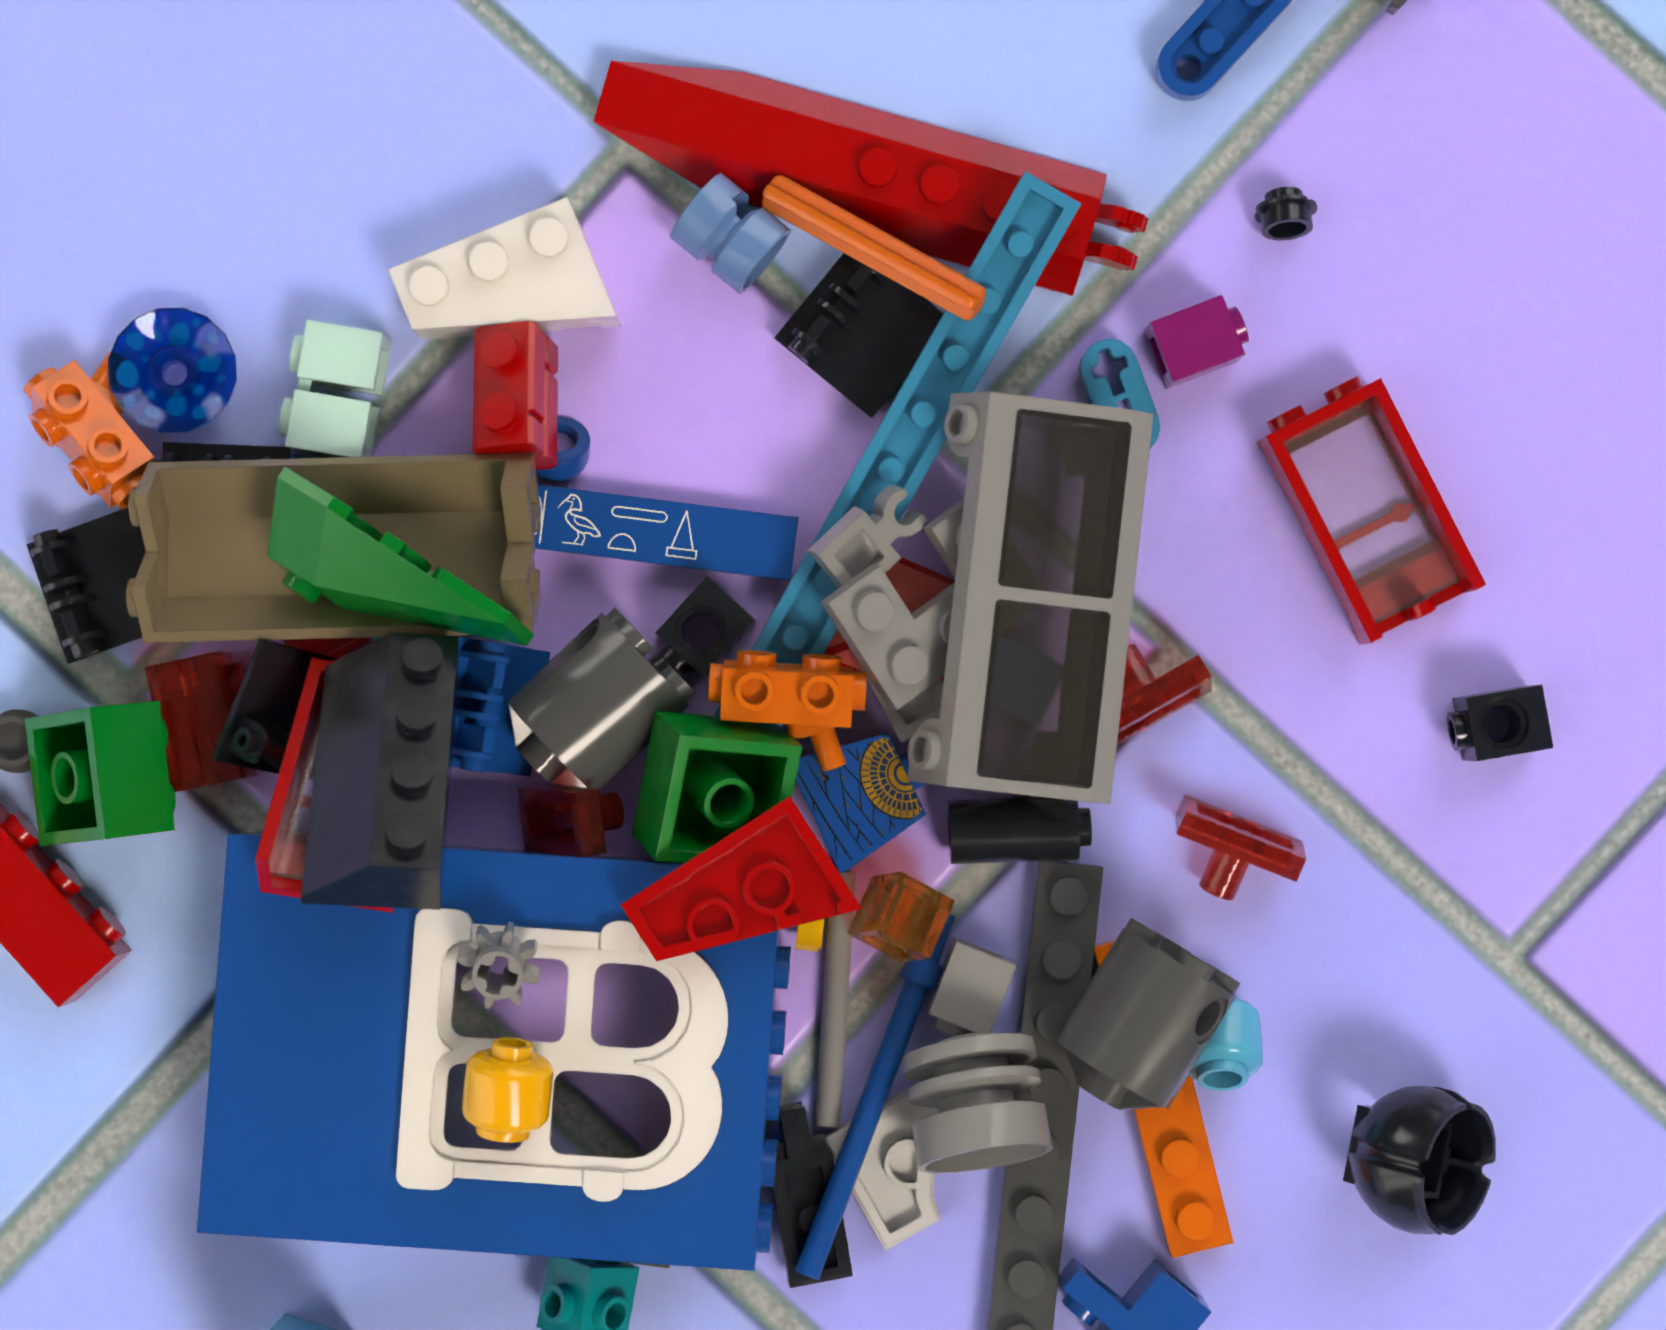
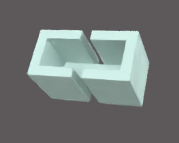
M306 319L304 335H295L290 352V371L297 373L299 378L297 390L294 389L293 398L285 397L279 416L280 435H286L285 447L298 453L328 458L373 457L381 409L373 407V403L317 392L318 386L383 396L393 342L383 332Z

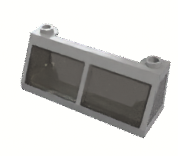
M991 391L951 393L949 411L944 422L945 435L951 451L958 457L969 459L940 718L925 720L909 741L907 781L1083 802L1111 803L1154 414L1131 409Z

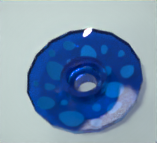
M157 308L134 318L117 336L108 358L109 385L119 407L139 425L160 433H188L211 423L229 404L237 383V359L226 334L207 316L186 308ZM174 364H181L187 369V377L179 385L168 384L164 378L167 368Z

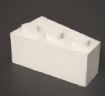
M568 197L388 269L410 326L423 340L474 336V329L479 328V326L521 321L536 322L544 332L582 327H622L576 212Z

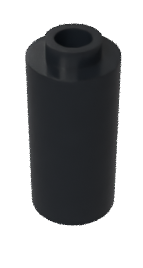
M1047 797L949 800L948 838L950 864L1079 859L1080 847L1091 846L1092 843L1090 808H1078V801Z

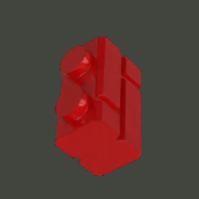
M521 321L479 326V328L474 329L472 450L476 454L534 452L536 470L552 469L557 466L558 381L554 375L558 372V346L549 336H545V332L536 322Z

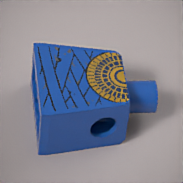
M888 733L840 745L846 764L829 771L821 770L816 753L800 757L796 782L840 874L851 869L926 815L915 790L927 784L907 781L909 769L908 751L898 756Z

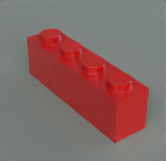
M0 803V943L59 1008L78 1000L132 950L122 940L126 935V931L117 918L101 906L95 909L79 892L84 885L75 871L60 859H56L53 862L38 846V830L34 825L16 811L10 814Z

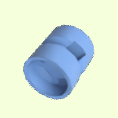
M719 173L699 191L674 225L670 238L697 260L706 257L713 260L712 273L740 295L757 280L787 241L791 229L764 207L753 211L748 208L749 195L725 175Z

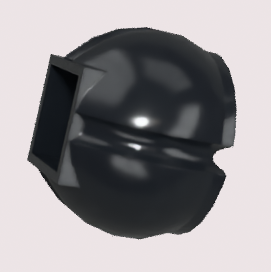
M1408 1086L1392 1091L1381 1097L1371 1106L1357 1105L1343 1181L1354 1184L1369 1209L1393 1228L1412 1234L1441 1235V1233L1454 1235L1464 1229L1476 1216L1489 1190L1491 1180L1482 1173V1167L1495 1162L1496 1138L1493 1124L1488 1113L1481 1106L1472 1104L1459 1093L1437 1086Z

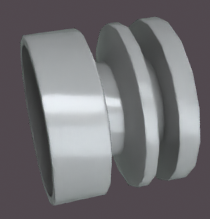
M970 1033L946 1038L935 1044L921 1047L901 1058L905 1078L920 1082L906 1090L907 1101L910 1105L938 1108L939 1113L923 1118L911 1126L917 1165L921 1172L939 1174L978 1171L1028 1161L1053 1150L1045 1104L1027 1100H1015V1095L1028 1091L1042 1082L1038 1068L1024 1065L1037 1057L1033 1036L1021 1033Z

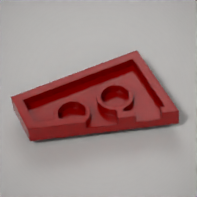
M790 796L621 904L624 912L656 962L862 909Z

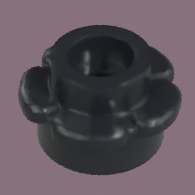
M1280 187L1267 192L1264 196L1265 200L1260 202L1255 208V220L1261 223L1262 235L1267 239L1278 241L1296 239L1311 232L1313 229L1312 215L1318 210L1317 203L1312 199H1308L1307 196L1303 195L1302 190L1296 187Z

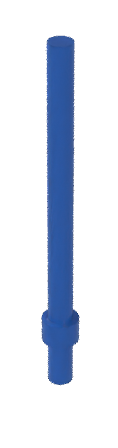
M935 908L931 909L914 955L908 953L899 977L905 981L795 1268L796 1272L807 1277L819 1280L928 989L935 991L942 973L943 966L938 963L956 918L944 911Z

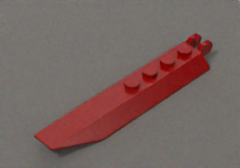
M611 60L593 121L601 128L700 189L717 174L722 173L749 195L750 206L762 208L764 197L762 193L766 185L770 184L775 176L783 175L924 254L966 267L971 266L1020 178L1026 171L1081 203L1035 284L1037 287L1069 296L1074 294L1084 260L1128 271L1135 269L1138 256L1128 249L1115 245L1090 242L1095 222L1124 232L1138 233L1145 232L1149 219L1146 218L1145 214L1124 207L1100 204L1107 174L746 72Z

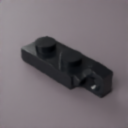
M802 1101L780 1105L779 1127L782 1140H778L774 1187L771 1188L788 1285L790 1288L851 1277L853 1272L843 1217L819 1280L795 1271L833 1171L834 1160L831 1148H827L825 1133H809L806 1109L804 1105L802 1106Z

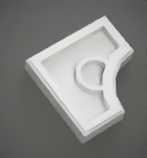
M909 1088L886 1101L852 1191L885 1250L940 1220L933 1196L934 1174L921 1172L918 1169L911 1127L919 1120L939 1113L938 1108L910 1105L906 1095V1090ZM851 1121L825 1135L827 1148H831L835 1163Z

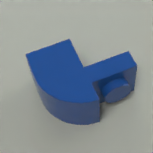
M1074 1257L1062 1270L1058 1278L1062 1290L1067 1293L1062 1299V1303L1089 1326H1092L1099 1319L1102 1323L1096 1330H1198L1212 1313L1202 1297L1156 1259L1150 1263L1123 1297Z

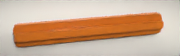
M783 175L775 176L770 184L766 185L762 193L764 196L762 206L767 211L965 321L973 320L977 313L981 311L985 303L986 289L979 283Z

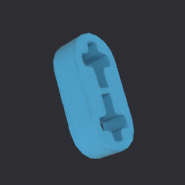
M1114 339L1099 340L1085 352L1080 360L1078 369L1080 382L1088 404L1118 408L1117 404L1125 401L1127 409L1154 414L1150 442L1151 449L1158 439L1160 422L1137 357L1132 349L1122 341ZM1106 352L1111 361L1121 359L1124 363L1125 368L1117 375L1121 394L1113 396L1109 382L1105 377L1097 379L1093 377L1091 370L1099 364L1098 354Z

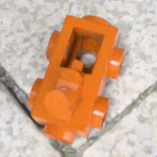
M114 352L107 353L91 378L73 360L59 370L51 367L39 372L28 381L24 387V392L30 398L32 404V413L29 415L31 425L49 447L54 445L60 447L72 461L69 463V469L79 486L90 496L93 494L100 495L110 509L115 505L123 509L128 507L131 489L138 487L148 462H154V456L120 416L125 409L121 400L113 391L118 385L115 372L118 366L126 359Z
M742 650L737 651V661L724 660V664L710 663L708 702L721 703L720 720L786 724L787 732L792 737L806 738L810 736L821 770L829 771L846 764L834 728H851L852 710L865 711L867 672L854 671L853 667H841V657L834 655L805 654L802 655V664L776 663V653Z

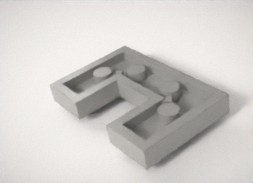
M964 498L923 527V530L954 579ZM1004 528L998 583L1006 587L1044 591ZM870 565L823 599L821 604L864 671L867 672L868 677L888 708L899 710L945 674L955 582L911 614L881 566ZM1003 599L996 601L992 640L1041 604Z

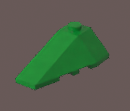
M284 467L278 475L267 556L287 572L281 583L306 601L314 605L321 595L342 609L527 646L534 637V634L511 612L446 569L438 566L434 572L431 571L432 565L417 552L409 548L406 543L388 531L383 536L373 526L354 514L353 508L287 467Z

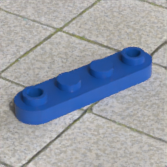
M1205 0L1162 48L1156 62V77L1160 87L1169 96L1181 101H1193L1204 97L1293 0ZM1182 60L1193 62L1198 69V76L1193 79L1182 78L1177 73L1176 64Z

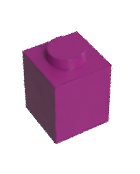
M1223 295L1154 320L1143 330L1166 389L1238 362L1246 355L1242 344L1249 342L1247 328L1241 313L1236 306L1228 309Z

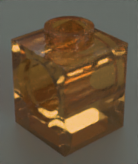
M901 871L872 876L860 902L862 909L856 911L847 934L900 962L930 959L955 900Z

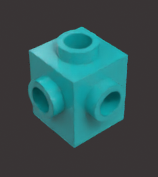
M549 1257L543 1292L540 1297L536 1327L542 1330H628L640 1267L631 1263Z

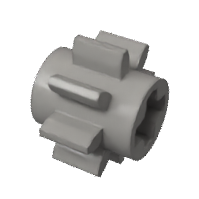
M509 921L504 931L490 933L481 924L477 927L476 931L477 949L460 947L457 962L463 966L473 968L462 978L460 988L463 992L476 988L485 997L484 1006L486 1009H490L495 1000L509 998L513 1004L518 1006L521 1004L523 995L522 981L529 984L539 983L541 969L534 964L525 963V961L531 959L536 954L538 943L536 939L527 940L522 943L514 935L513 922ZM496 956L509 959L503 974H496L490 971Z

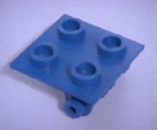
M459 637V680L452 767L482 773L490 771L531 776L532 766L515 747L508 700L549 662V651Z

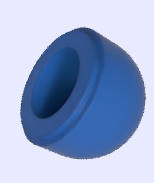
M557 417V433L568 435L574 441L575 446L566 451H557L556 467L536 470V473L548 481L565 482L577 477L586 467L590 456V435L587 429L579 422L570 418Z

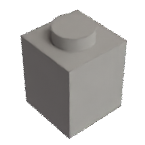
M954 937L943 963V970L935 991H932L926 1007L929 1015L938 1018L935 1028L953 1037L974 1032H991L1017 965L1012 959Z

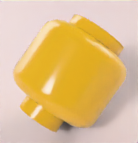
M513 1037L496 1038L492 1042V1048L477 1051L467 1060L461 1105L462 1113L466 1121L476 1127V1134L481 1138L505 1143L525 1141L529 1138L531 1131L539 1129L547 1121L554 1075L553 1068L547 1059L532 1052L533 1044L530 1041Z

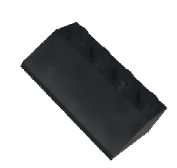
M391 632L326 665L301 889V904L441 910L459 680V636Z

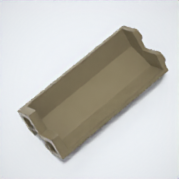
M534 452L148 462L138 487L132 488L128 500L130 521L134 527H140L146 553L136 578H130L127 583L126 603L129 615L131 617H138L144 643L259 640V638L265 640L377 638L391 632L447 636L469 635L342 609L321 595L313 605L283 585L281 581L287 572L271 560L267 554L278 475L284 467L289 468L353 508L354 514L373 526L383 536L388 531L406 543L409 548L417 552L432 565L431 571L434 572L438 566L446 569L511 612L532 633L534 632L540 601V570L535 569L534 532H540V499Z

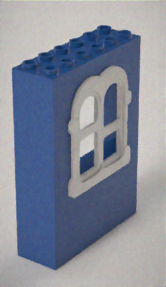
M261 832L228 834L197 1233L755 1271L757 1252H770L773 1204L761 1203L762 1186L774 1187L778 1139L766 1138L767 1120H779L782 1075L770 1074L771 1054L783 1055L787 1011L774 1010L776 988L788 989L791 946H779L780 930L656 962L624 912L621 904L684 863L661 862L644 858L453 845L445 846L441 910L394 908L393 913L344 905L301 904V898L260 892L255 858L262 836ZM510 921L514 923V935L522 943L527 940L536 939L538 943L537 952L532 958L560 960L568 968L563 1036L556 1042L530 1041L533 1044L532 1052L547 1059L553 1068L554 1075L549 1117L539 1129L531 1131L529 1138L522 1141V1144L513 1150L454 1146L447 1142L444 1134L449 1072L456 1064H466L467 1060L477 1051L492 1048V1042L496 1039L462 1036L455 1032L453 1028L457 959L460 947L477 949L476 931L478 926L482 924L490 933L504 931L505 926ZM606 963L642 965L658 970L670 980L677 993L679 1012L675 1026L664 1039L652 1046L638 1048L603 1046L594 1041L591 1030L595 975L601 965ZM563 1071L634 1075L650 1080L662 1090L670 1105L671 1123L667 1136L658 1148L644 1156L621 1158L557 1152L553 1149L550 1140L554 1082L557 1075Z

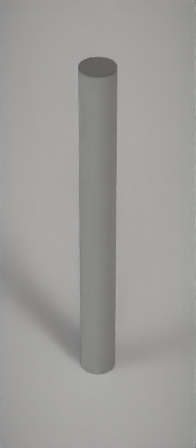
M845 871L840 875L855 897L856 872ZM854 911L829 917L827 924L815 1125L821 1127H840Z

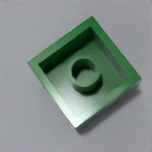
M160 701L88 707L25 718L40 846L175 830L173 813L176 806V796L173 786L169 782L165 750L168 744V730L165 721L161 717Z
M655 711L631 834L654 861L688 862L790 796L792 798L803 746L775 723L722 721L720 717Z

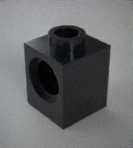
M706 576L655 632L665 642V645L658 653L684 677H687L694 669L700 675L706 677L710 673V663L718 664L755 624L756 620ZM698 614L713 616L720 626L718 641L707 650L693 649L688 645L684 636L687 622Z
M1542 684L1524 685L1452 698L1454 712L1447 714L1448 735L1453 749L1461 750L1463 760L1482 761L1554 748ZM1494 706L1500 707L1507 714L1509 720V728L1506 735L1497 742L1489 739L1483 730V718L1486 712Z

